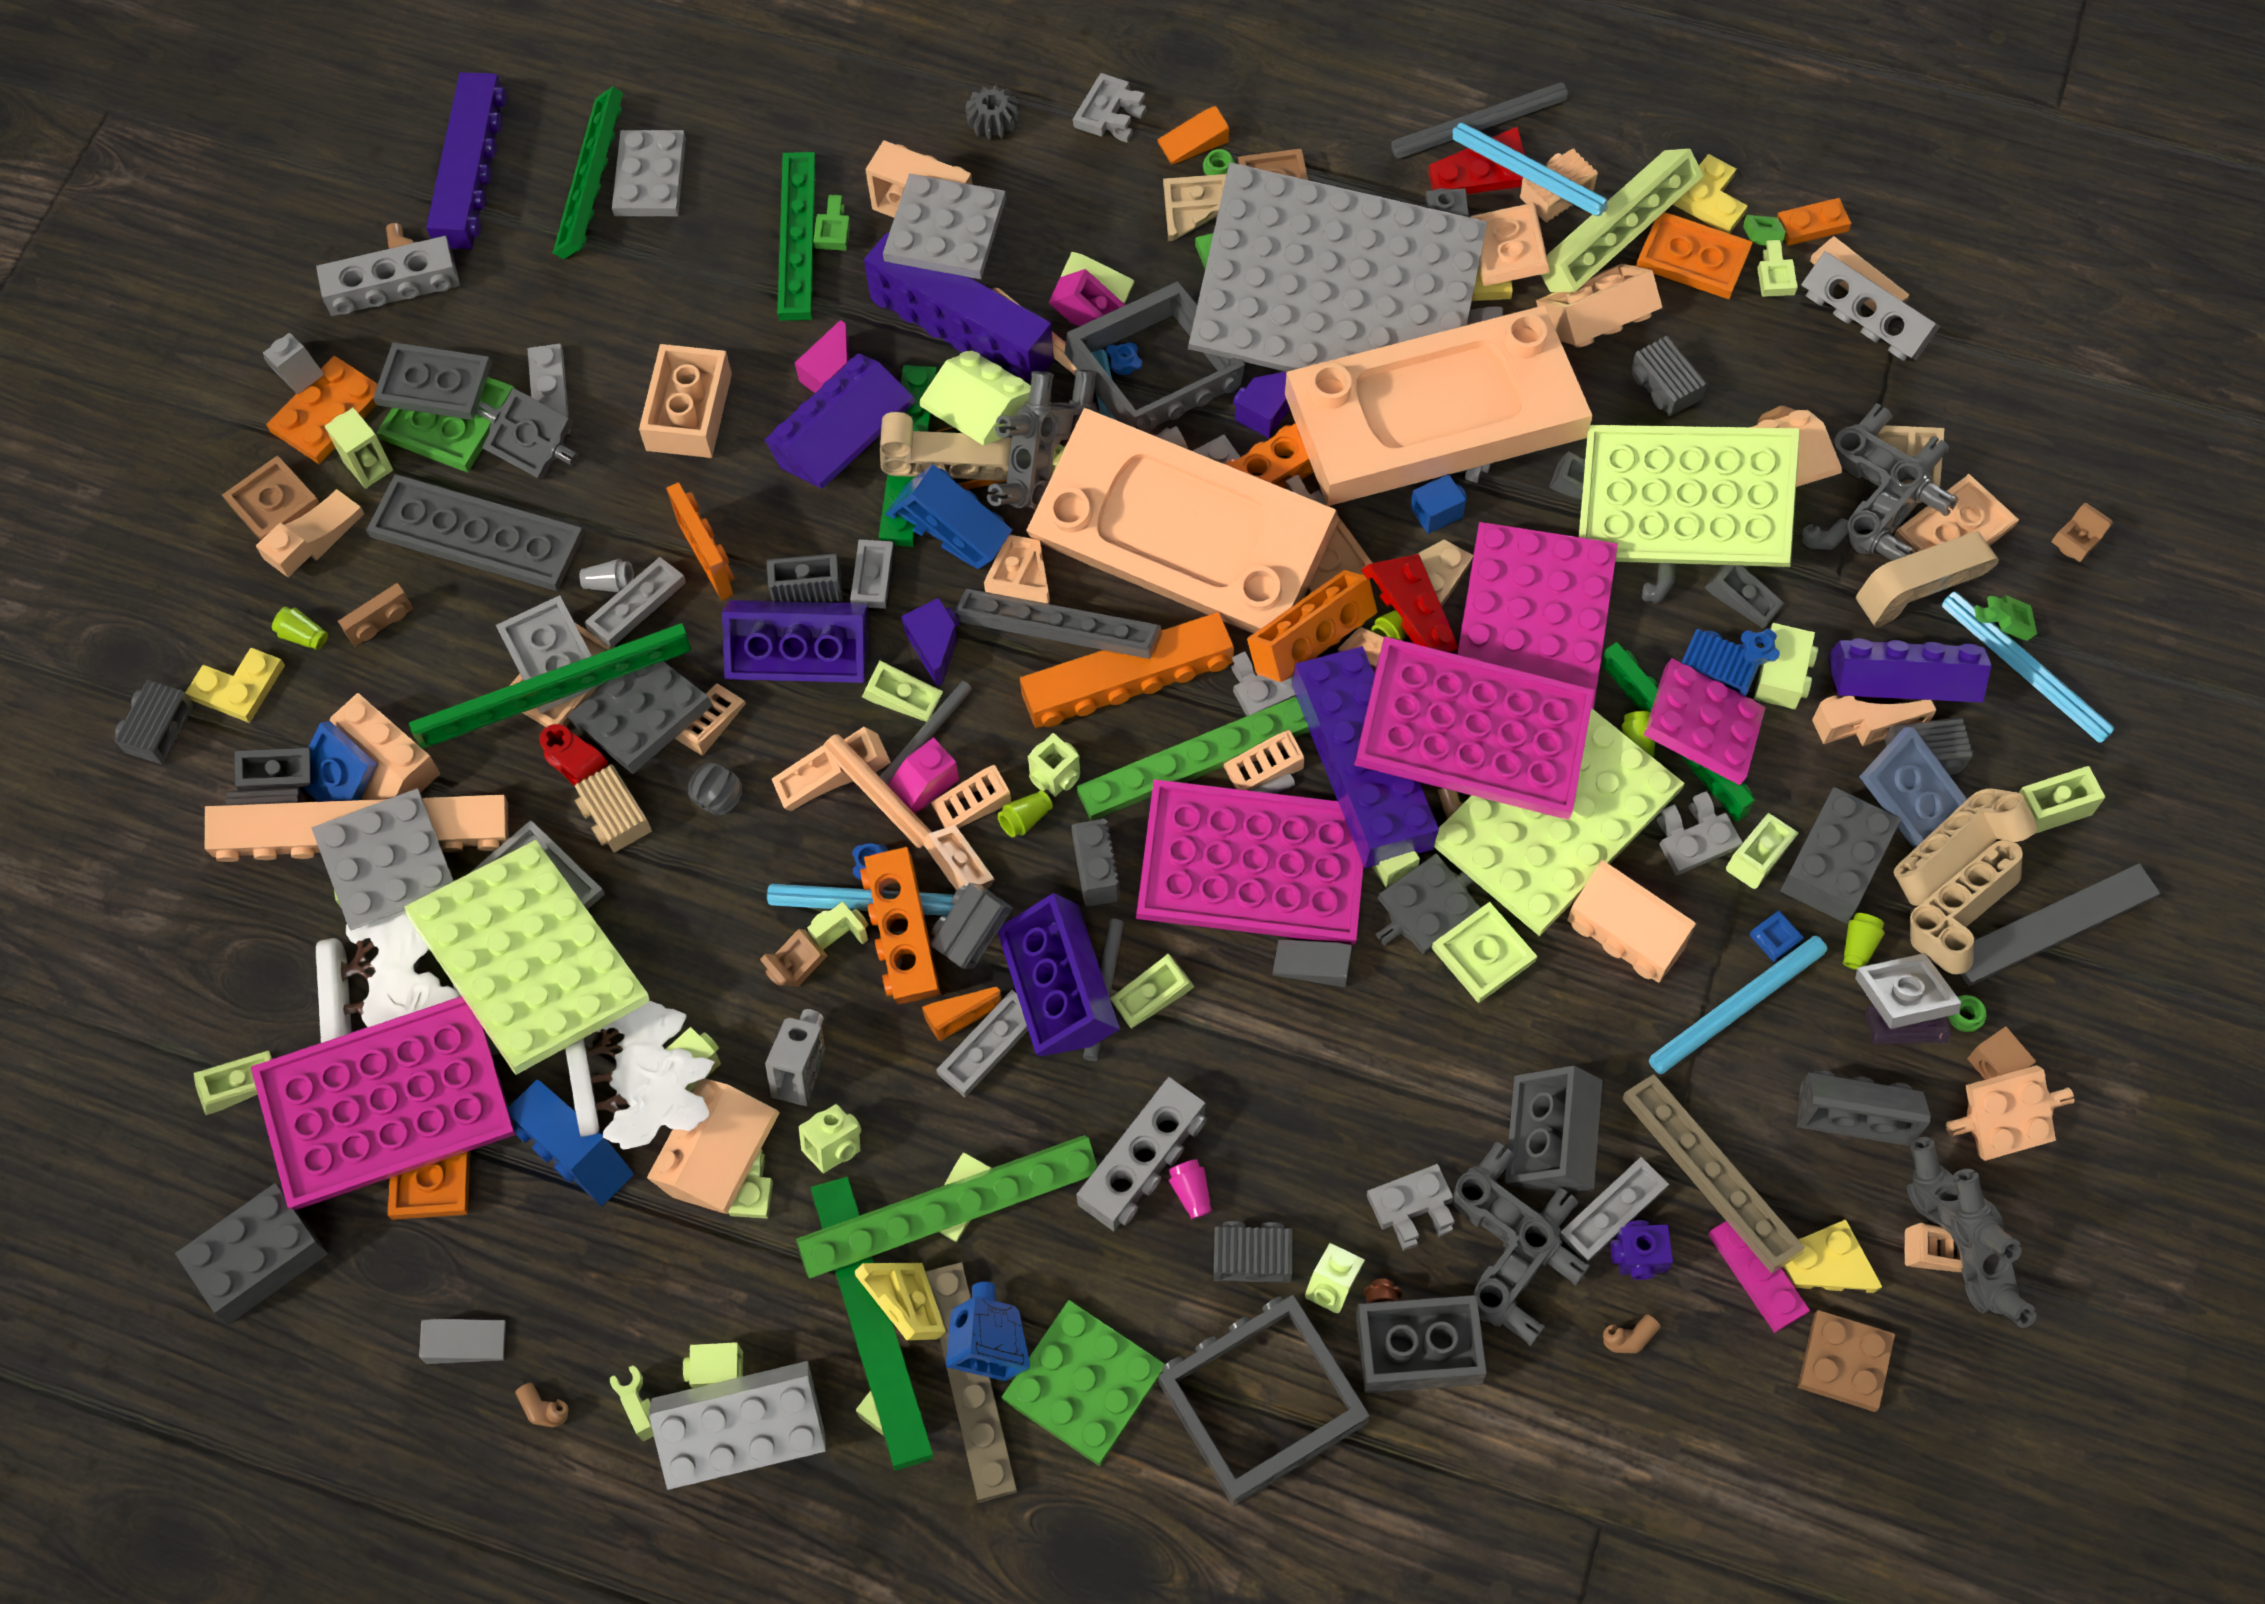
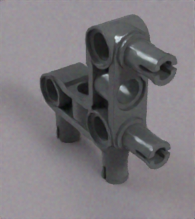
M1085 369L1075 370L1076 376L1072 399H1069V402L1050 403L1054 374L1032 371L1029 401L1025 402V405L1017 411L1016 415H1001L996 419L998 424L1005 423L1004 426H995L997 435L1001 438L1012 436L1007 483L989 486V492H997L996 494L987 495L988 502L991 505L1010 504L1014 508L1028 507L1034 510L1037 509L1053 475L1051 473L1053 456L1057 444L1061 440L1070 439L1084 408L1101 414L1097 411L1096 403L1093 402L1097 372Z
M1876 403L1859 425L1855 424L1846 427L1837 433L1835 449L1842 468L1857 478L1863 477L1879 486L1867 501L1861 502L1848 521L1849 538L1852 548L1861 554L1880 553L1894 561L1915 553V548L1891 536L1915 506L1923 502L1942 513V515L1948 516L1951 513V510L1948 508L1953 510L1956 507L1958 497L1935 485L1932 479V469L1949 451L1948 444L1942 439L1936 444L1939 438L1931 436L1916 457H1910L1875 437L1893 417L1891 412L1885 407L1880 411L1882 405ZM1849 447H1858L1852 451L1845 450ZM1907 479L1915 480L1909 484L1902 483V481ZM1863 530L1872 531L1871 533L1866 535L1858 534L1860 531Z
M1919 1137L1914 1139L1910 1143V1148L1916 1170L1912 1176L1913 1182L1907 1185L1909 1198L1920 1214L1925 1215L1932 1223L1940 1225L1955 1240L1963 1266L1961 1270L1965 1281V1290L1970 1302L1980 1313L1991 1310L1993 1313L2004 1314L2020 1328L2029 1327L2036 1320L2035 1308L2019 1296V1288L2012 1262L2021 1255L2022 1248L2019 1246L2021 1244L2016 1238L2005 1232L2000 1213L1991 1202L1983 1198L1978 1173H1975L1972 1169H1962L1952 1175L1948 1170L1940 1166L1935 1142L1931 1141V1138Z
M1495 1142L1479 1166L1469 1168L1458 1179L1453 1193V1204L1468 1221L1476 1227L1483 1226L1502 1240L1503 1247H1505L1503 1255L1494 1267L1489 1266L1474 1290L1473 1295H1477L1480 1320L1490 1322L1495 1327H1501L1503 1324L1531 1347L1545 1328V1325L1540 1324L1516 1306L1518 1303L1516 1301L1542 1265L1545 1267L1548 1264L1575 1286L1581 1277L1584 1276L1590 1265L1584 1263L1561 1246L1563 1242L1560 1240L1561 1230L1559 1227L1573 1208L1578 1205L1577 1199L1570 1195L1565 1203L1560 1206L1566 1197L1567 1191L1558 1188L1542 1212H1535L1497 1184L1496 1180L1509 1163L1514 1160L1515 1155L1507 1148L1500 1159H1498L1504 1145ZM1467 1187L1475 1188L1479 1191L1481 1198L1475 1201L1469 1200L1464 1197L1462 1190ZM1530 1233L1539 1235L1544 1241V1246L1538 1248L1529 1245L1525 1236ZM1491 1293L1498 1298L1500 1305L1495 1308H1488L1481 1302L1480 1295Z

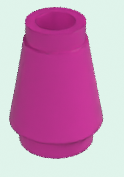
M1198 1160L1187 1161L1169 1169L1171 1179L1168 1181L1187 1213H1189L1191 1220L1211 1213L1212 1208L1210 1206L1205 1169L1199 1166Z

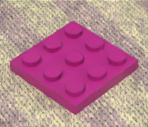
M1671 658L1664 668L1644 736L1741 785L1749 771L1766 707L1726 687L1721 682L1697 672L1690 666Z

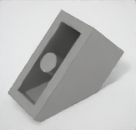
M290 333L276 340L270 348L263 352L266 363L297 394L324 375L305 347Z

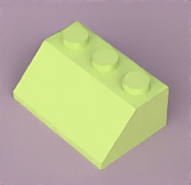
M965 351L959 356L945 361L921 397L920 406L984 446L1003 439L997 435L995 426H1004L1005 423L998 424L996 419L1001 415H1016L1017 411L1025 405V402L1029 401L1031 385L1002 369L1001 366L982 357L979 353Z

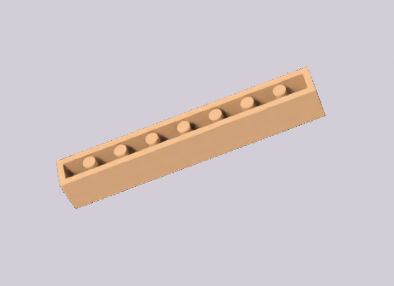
M505 795L422 798L442 852H461L463 847L477 846V849L480 851H495L509 839L508 802ZM387 799L205 806V850L212 857H216L217 861L234 862L239 860V856L254 855L256 860H274L277 858V854H291L292 858L297 859L313 858L314 853L321 852L311 827Z

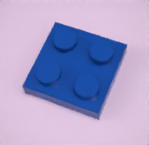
M331 721L320 723L308 747L310 748L311 785L302 788L317 802L360 800L378 764Z

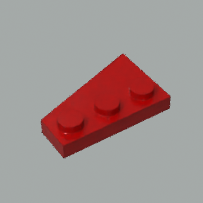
M1517 127L1492 137L1525 155ZM1470 148L1430 164L1428 170L1432 190L1441 188L1465 189L1466 194L1522 187V180L1524 178Z
M1419 554L1371 563L1361 569L1368 580L1373 578L1383 591L1380 597L1386 606L1392 604L1402 618L1401 626L1414 644L1448 653L1458 650V644Z

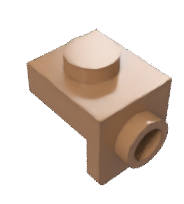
M2084 503L2074 517L2058 531L2051 542L2058 546L2064 555L2081 562L2096 548L2113 524V521L2088 503Z
M798 929L775 955L764 954L760 960L767 968V976L774 983L780 986L799 987L828 955L805 929Z

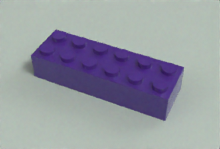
M889 232L881 238L864 258L872 301L879 307H887L898 313L904 321L908 323L914 322L921 326L932 337H940L951 343L957 351L961 353L965 351L977 352L992 363L1001 366L1007 372L1023 379L1029 385H1031L1032 371L1046 372L1054 362L1050 322L969 277L885 262L883 251Z
M1361 646L1296 663L1291 685L1363 866L1368 868L1379 865L1380 861L1413 851L1418 854L1433 850L1439 828L1418 781L1354 765L1375 676L1365 650Z

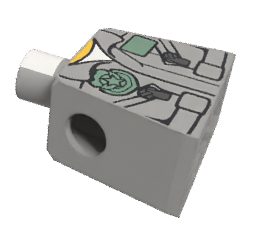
M805 1009L802 1011L799 1020L793 1018L784 1020L765 1063L771 1098L807 1107L825 1053L821 1027L824 1018L819 1012Z

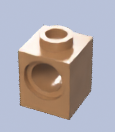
M2006 1026L1978 1045L1967 1058L1985 1080L2029 1068L2036 1063V1060Z

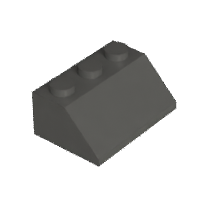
M1575 1065L1514 1076L1508 1149L1513 1152L1515 1158L1506 1167V1185L1555 1192L1558 1188H1562L1567 1193L1594 1189L1603 1080Z
M1821 1070L1814 1071L1813 1073L1808 1072L1800 1084L1798 1128L1910 1146L1911 1141L1918 1138L1930 1124L1931 1115L1924 1092L1912 1090V1087L1907 1084L1893 1083L1887 1086L1875 1084L1872 1079L1866 1077L1845 1079L1836 1077L1832 1072Z

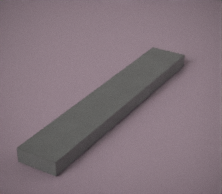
M967 588L954 610L958 622L1147 659L1151 658L1162 635L1161 625Z
M2141 864L2134 865L1975 940L1973 965L1967 972L1962 973L1961 976L1968 987L2146 904L2156 899L2160 892Z

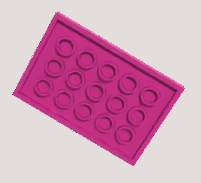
M1479 522L1457 655L1595 690L1592 709L1594 710L1618 543Z
M1384 636L1354 765L1569 820L1573 813L1595 690Z
M1154 780L1136 919L1355 945L1357 940L1363 863L1338 801Z
M462 996L251 1066L288 1209L298 1210L516 1135L486 1031Z

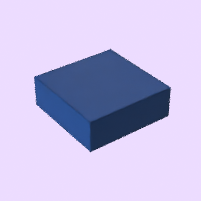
M1780 910L1754 928L1750 933L1751 938L1773 962L1784 956L1804 939L1803 935Z

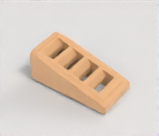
M719 684L713 686L706 695L713 704L711 707L721 714L717 717L707 710L675 737L676 740L701 756H704L746 704L745 700ZM720 696L731 703V705L726 708L716 702V700ZM704 717L712 723L710 725H706L705 723L700 721V719ZM695 726L702 730V732L697 734L692 729Z
M1287 730L1224 763V768L1235 789L1249 791L1285 774H1293L1304 768V756L1291 731ZM1285 749L1289 757L1288 759L1285 760L1280 752L1281 750ZM1272 755L1277 765L1271 767L1267 756ZM1255 761L1259 762L1263 770L1260 774H1258L1253 764ZM1243 766H1245L1251 777L1247 781H1245L1239 770Z
M992 765L935 799L931 804L944 828L956 825L959 829L1011 803V796L996 766ZM991 784L996 791L992 795H990L986 788ZM977 791H979L983 798L979 803L973 795ZM964 797L971 807L966 811L960 802V799ZM950 804L954 806L958 814L954 819L946 807Z
M1923 1223L1906 1228V1266L1952 1272H1962L1961 1268H1963L1958 1246L1957 1259H1954L1955 1240L1945 1229L1940 1226ZM1937 1240H1940L1941 1257L1937 1256Z

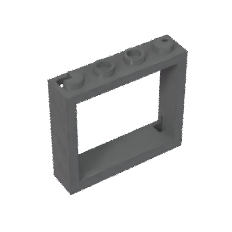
M1178 281L1067 332L1065 355L1076 369L1097 372L1094 392L1114 418L1121 423L1146 433L1151 432L1157 425L1170 419H1178L1192 408L1205 406L1213 398L1221 394L1235 391L1241 385L1245 364L1241 359H1229L1204 353L1218 370L1217 372L1135 410L1091 354L1093 351L1096 352L1170 316H1174L1189 336H1191L1197 304Z
M1294 1295L1285 1300L1281 1296L1274 1298L1262 1307L1263 1313L1251 1320L1249 1316L1237 1320L1229 1327L1230 1333L1218 1340L1215 1336L1204 1340L1196 1346L1195 1350L1197 1352L1185 1360L1181 1356L1172 1359L1162 1367L1163 1373L1159 1375L1160 1387L1233 1507L1366 1426L1370 1418L1367 1410ZM1289 1315L1348 1411L1235 1479L1177 1382Z

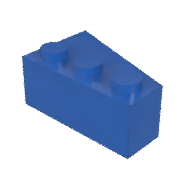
M934 464L907 483L885 513V515L892 519L899 515L915 525L913 531L921 536L928 532L943 541L941 548L976 569H980L993 560L1013 530L1005 524L1000 515L988 510L972 492L964 490L952 480L947 471L936 467Z
M538 1079L508 1107L510 1117L514 1122L513 1126L516 1136L525 1144L531 1140L534 1143L531 1148L546 1163L550 1160L554 1161L556 1165L553 1168L568 1183L574 1180L601 1207L634 1175L633 1171L607 1139L603 1138L602 1134L598 1132L594 1135L581 1137L576 1112Z

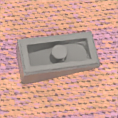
M422 1320L419 1357L426 1364L504 1360L506 1321Z

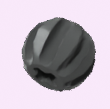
M707 763L700 766L691 776L688 784V795L696 805L714 815H724L738 804L742 795V783L733 772L716 763Z

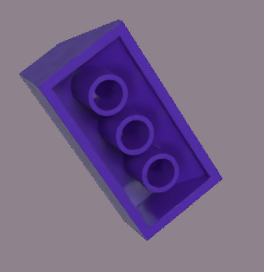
M858 353L838 373L827 380L813 396L803 402L788 419L779 424L765 439V442L781 469L823 489L881 434L882 418L885 414L890 412L904 413L916 401L879 362Z
M729 600L722 611L725 679L864 683L869 638L868 603Z
M1857 638L1852 641L1840 640L1828 654V662L1837 693L1842 696L1983 702L1991 670V663L1985 648L1974 644H1963L1961 646L1942 645L1937 642L1908 644L1899 640L1870 642L1866 639Z
M1052 893L1001 926L998 935L1036 1055L1045 1056L1089 1048L1120 1030L1078 904Z

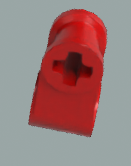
M561 724L549 725L540 734L539 741L544 750L546 761L562 773L574 786L577 783H581L583 779L594 776L596 772H601L602 769L608 766L605 757L595 747L585 743Z

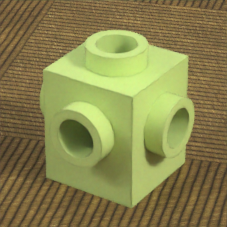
M1052 733L1028 755L1029 778L1038 789L1042 791L1047 789L1056 797L1063 789L1065 791L1069 790L1080 777V756L1071 744L1064 743L1057 735Z
M837 1104L825 1111L818 1112L810 1120L799 1126L801 1151L822 1173L827 1172L841 1162L850 1160L856 1153L861 1151L859 1137L861 1127L859 1122L852 1114L847 1115Z

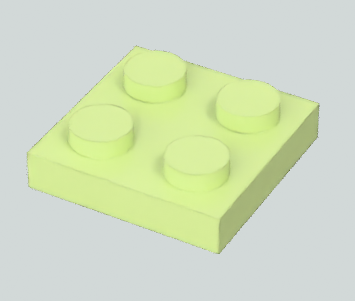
M1491 902L1484 905L1432 944L1433 951L1478 1003L1531 966L1537 959V955Z

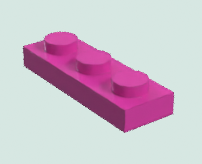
M1727 1221L1710 1230L1708 1236L1774 1333L1809 1313V1308L1783 1270L1780 1268L1771 1274Z

